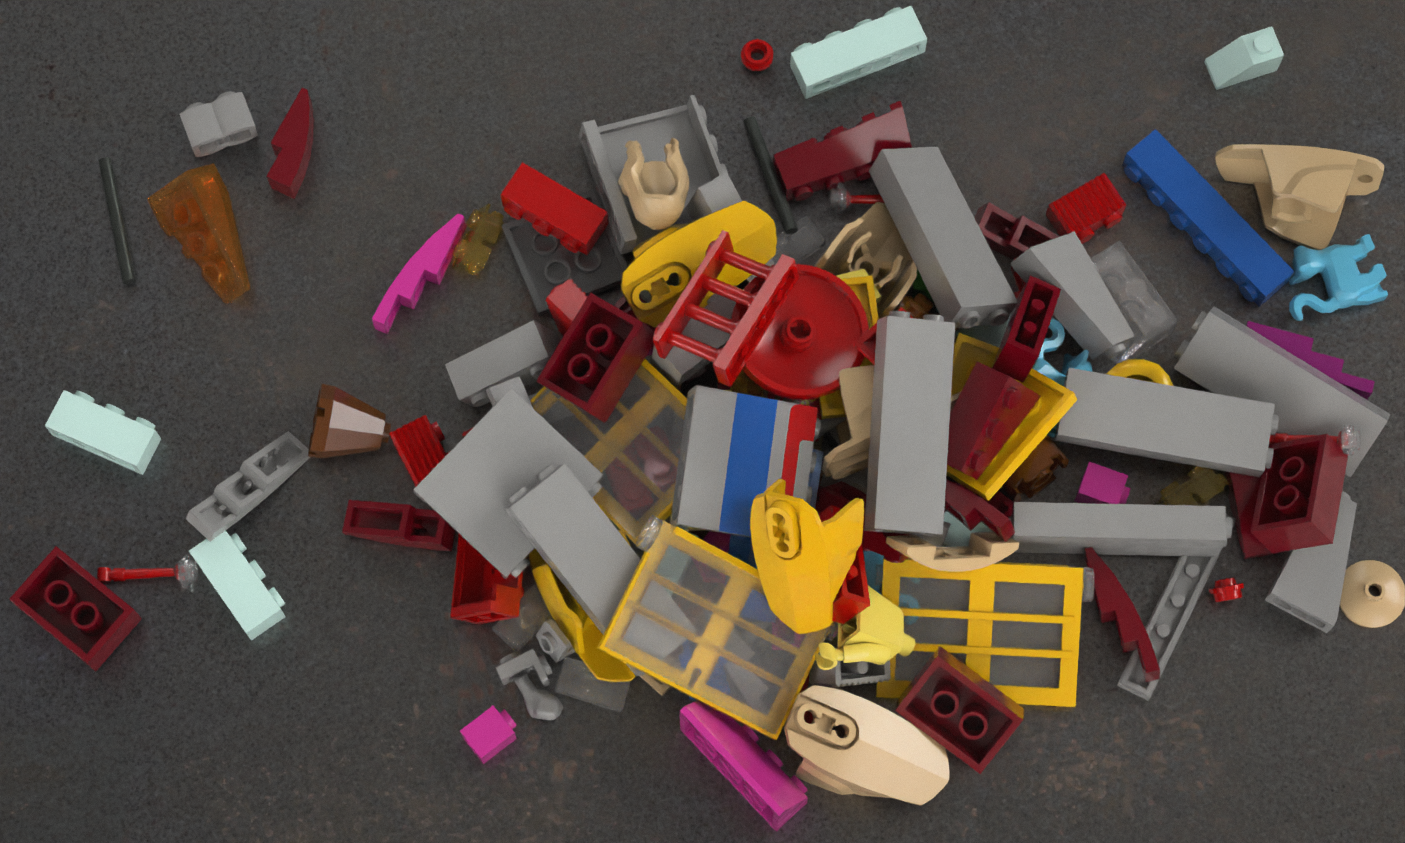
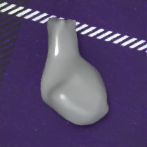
M527 673L514 678V682L524 698L527 711L532 718L554 720L560 716L563 704L552 692L537 688L528 678Z

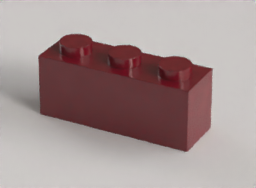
M1029 276L1017 298L1018 304L1009 318L992 369L1024 383L1039 357L1061 292L1060 288L1034 276Z

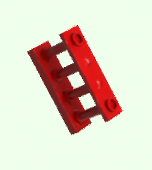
M722 230L716 241L713 240L709 244L704 260L664 322H660L654 331L653 342L659 357L665 359L673 346L713 362L718 382L731 387L799 279L795 259L782 254L776 265L767 266L735 253L729 232ZM725 264L765 279V282L759 292L752 294L716 278ZM708 291L747 306L748 309L741 320L733 321L699 305ZM692 318L730 334V338L724 347L716 349L681 333Z

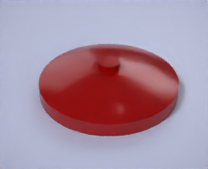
M796 264L799 279L744 365L743 371L757 385L772 394L788 399L809 400L829 395L840 389L839 373L841 370L860 367L865 356L853 346V342L868 331L869 326L865 310L859 298L844 281L821 268ZM755 277L743 290L752 294L759 292L765 279ZM736 302L731 314V320H741L748 307Z

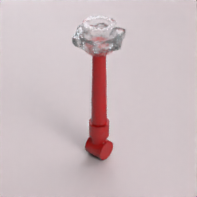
M840 182L837 184L836 189L830 190V209H836L837 216L842 215L851 203H884L881 195H850L844 184Z
M1344 425L1338 436H1330L1346 455L1353 456L1354 450L1360 449V431L1354 430L1353 425ZM1276 433V435H1270L1269 445L1317 435Z
M189 554L184 555L174 568H113V570L108 567L97 568V580L102 584L111 583V580L121 582L127 579L175 576L183 588H188L192 581H197L198 578L197 563L195 560L190 561Z

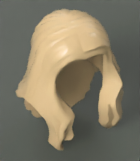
M671 138L670 144L667 143L664 146L665 162L650 161L644 163L645 158L641 145L637 140H629L625 144L628 159L624 164L618 185L621 186L622 194L629 198L635 218L652 230L668 229L680 217L685 207L689 189V176L679 151V141Z

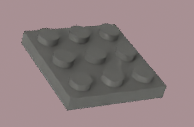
M594 189L578 194L602 208ZM524 218L520 220L515 219L501 225L539 317L550 313V309L545 301L546 297L554 287L563 284L566 280L572 279L574 284H577L578 288H581L582 292H585L587 296H589L590 292L596 295L621 285L622 273L628 265L623 254L620 255L610 224L607 225L588 255L580 251L573 253L567 250L560 243L561 240L551 234L548 237L540 234L532 227V223Z

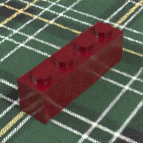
M901 101L889 105L891 111L879 117H876L874 112L861 117L862 121L851 129L841 125L830 130L824 136V140L820 142L816 138H811L773 154V164L787 201L793 199L795 201H803L810 198L814 192L823 189L827 191L836 190L842 187L845 182L856 178L859 181L871 178L869 170L882 149L912 148Z

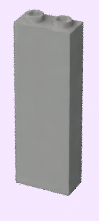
M939 148L882 149L870 168L869 173L940 315L944 316V322L955 323V328L962 327L964 329L974 326H999L1004 324L1018 304V301Z
M1213 307L1208 314L1202 311L1192 326V329L1197 332L1191 342L1184 339L1174 355L1175 358L1179 359L1174 369L1215 394L1275 404L1273 414L1279 415L1276 431L1278 433H1287L1288 435L1328 434L1329 436H1339L1338 445L1348 455L1345 474L1351 477L1388 422L1390 414L1218 308ZM1342 434L1348 435L1347 447L1340 444V436Z
M890 311L889 316L877 320L864 531L930 537L943 535L955 323L944 322V316L923 315V319L910 318L909 312Z
M1068 368L1066 372L1064 387L1074 392L1077 401L1057 423L1054 441L1260 477L1265 468L1270 469L1274 450L1273 448H1268L1270 435L1276 434L1279 415L1273 414L1275 404Z
M552 463L536 475L539 482L528 490L524 485L508 498L512 504L504 510L604 635L641 559L566 464H562L556 468ZM650 581L639 605L695 633L696 629L664 588ZM636 612L622 638V641L659 660L665 658L686 640L682 636ZM627 664L635 676H643L645 674Z
M1014 502L1010 517L1015 531L1010 538L1019 542V548L1014 553L1085 554V548L1092 547L1097 554L1218 557L1222 547L1227 546V538H1231L1232 519L1231 517H1226L1225 506Z

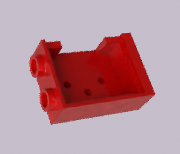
M459 534L450 618L479 625L519 617L520 599L524 596V588L522 587L523 571L516 578L510 574L504 579L502 574Z

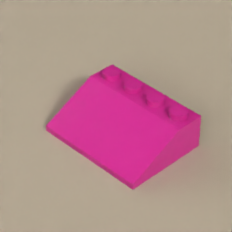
M700 701L685 705L680 710V730L776 832L807 804L808 797L805 793L808 790L795 775L789 778L781 770L783 763L774 752L769 749L765 753L756 743L759 740L758 736L750 727L746 725L741 727L734 719Z

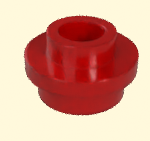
M751 40L741 50V61L751 71H763L773 62V49L764 40ZM754 53H760L763 58L761 60H754L751 56Z
M1235 577L1215 580V587L1209 588V593L1214 595L1215 602L1241 598V589L1244 588V584L1236 583Z

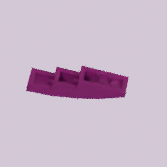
M1247 321L1245 326L1366 400L1371 396L1375 381L1342 373L1343 359L1311 351L1314 338Z

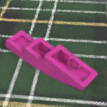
M455 215L435 232L406 263L388 288L372 317L376 330L388 334L401 305L414 310L427 281L440 285L467 228L463 215Z

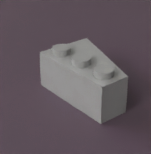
M713 294L708 299V305L704 309L731 319L736 302L718 294ZM692 318L681 333L716 349L724 347L730 338V334ZM654 346L650 359V364L680 392H682L680 390L682 383L694 374L699 378L707 371L704 367L711 362L675 346L672 347L665 359L659 357Z
M533 320L445 364L459 401L473 407H479L490 402L486 390L492 386L520 376L524 386L537 382L536 380L560 343L557 332Z

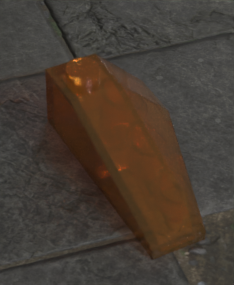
M214 163L185 171L147 198L162 230L168 237L173 235L183 246L181 252L187 259L193 258L201 267L202 277L225 304L231 303L251 290L229 192Z

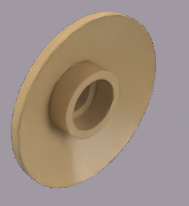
M1364 560L1346 569L1339 607L1349 620L1362 627L1380 628L1398 618L1405 606V585L1399 574L1392 567L1380 561ZM1369 586H1376L1380 591V595L1377 597L1372 596L1368 590Z

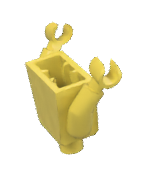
M868 585L870 606L846 623H838V649H835L829 643H819L820 655L815 653L818 667L822 670H829L836 667L838 661H843V663L864 661L882 665L896 654H900L903 657L910 655L915 647V639L904 633V613L902 610Z

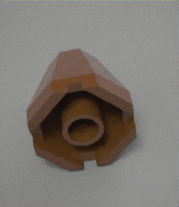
M321 384L314 412L308 456L328 458L379 450L381 442L388 443L391 423L385 422V413L336 386Z

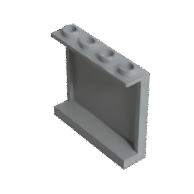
M695 95L689 97L687 105L597 127L595 119L582 122L578 138L603 208L608 212V222L620 255L632 252L637 245L663 231V229L652 230L635 218L629 198L622 194L621 186L618 185L619 177L628 159L625 144L629 140H637L641 145L645 158L644 163L650 161L665 162L664 146L667 143L670 144L671 138L679 141V151L689 176V189L685 207L699 187L725 172L728 174L725 164H720L716 154L718 152L717 141L713 134L709 135L707 130L705 109L702 105H698ZM685 207L675 224H686L692 221Z
M511 388L413 490L414 494L436 511L506 579L510 574L515 578L519 576L530 564L526 557L535 549L504 510L512 504L508 498L524 485L528 490L539 482L536 475L552 463L556 468L559 465L566 464L592 498L603 487L599 483L603 474Z

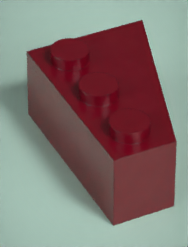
M976 362L950 413L947 465L978 480L1041 396L1010 376Z

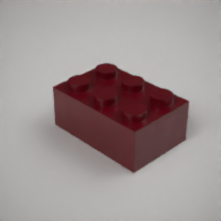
M590 292L536 381L556 395L606 423L654 344V330Z
M1328 434L1270 444L1268 448H1273L1274 450L1270 469L1265 468L1261 475L1251 533L1271 553L1333 544L1348 455Z
M57 546L54 547L9 598L18 609L95 672L142 619L131 606Z
M940 646L898 698L895 708L896 712L979 774L983 772L1024 719V708Z

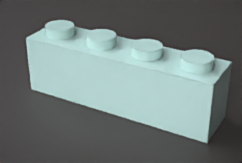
M912 6L903 9L896 7L886 12L883 17L873 21L865 19L857 23L850 30L845 32L835 31L828 34L822 41L814 44L808 42L798 46L794 52H791L790 67L805 99H808L924 53L927 37Z

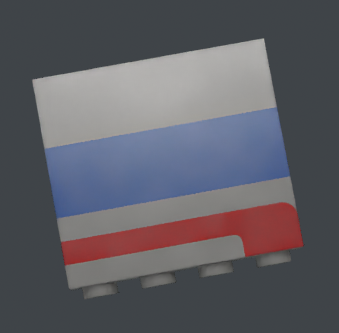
M698 385L689 390L670 525L672 527L677 526L683 530L692 527L751 538L750 517L753 499L756 495L765 492L778 479L786 481L785 495L801 498L810 505L812 487L808 486L809 474L813 473L817 458L816 453L812 452L814 439L818 438L821 428V420L817 418L818 408Z

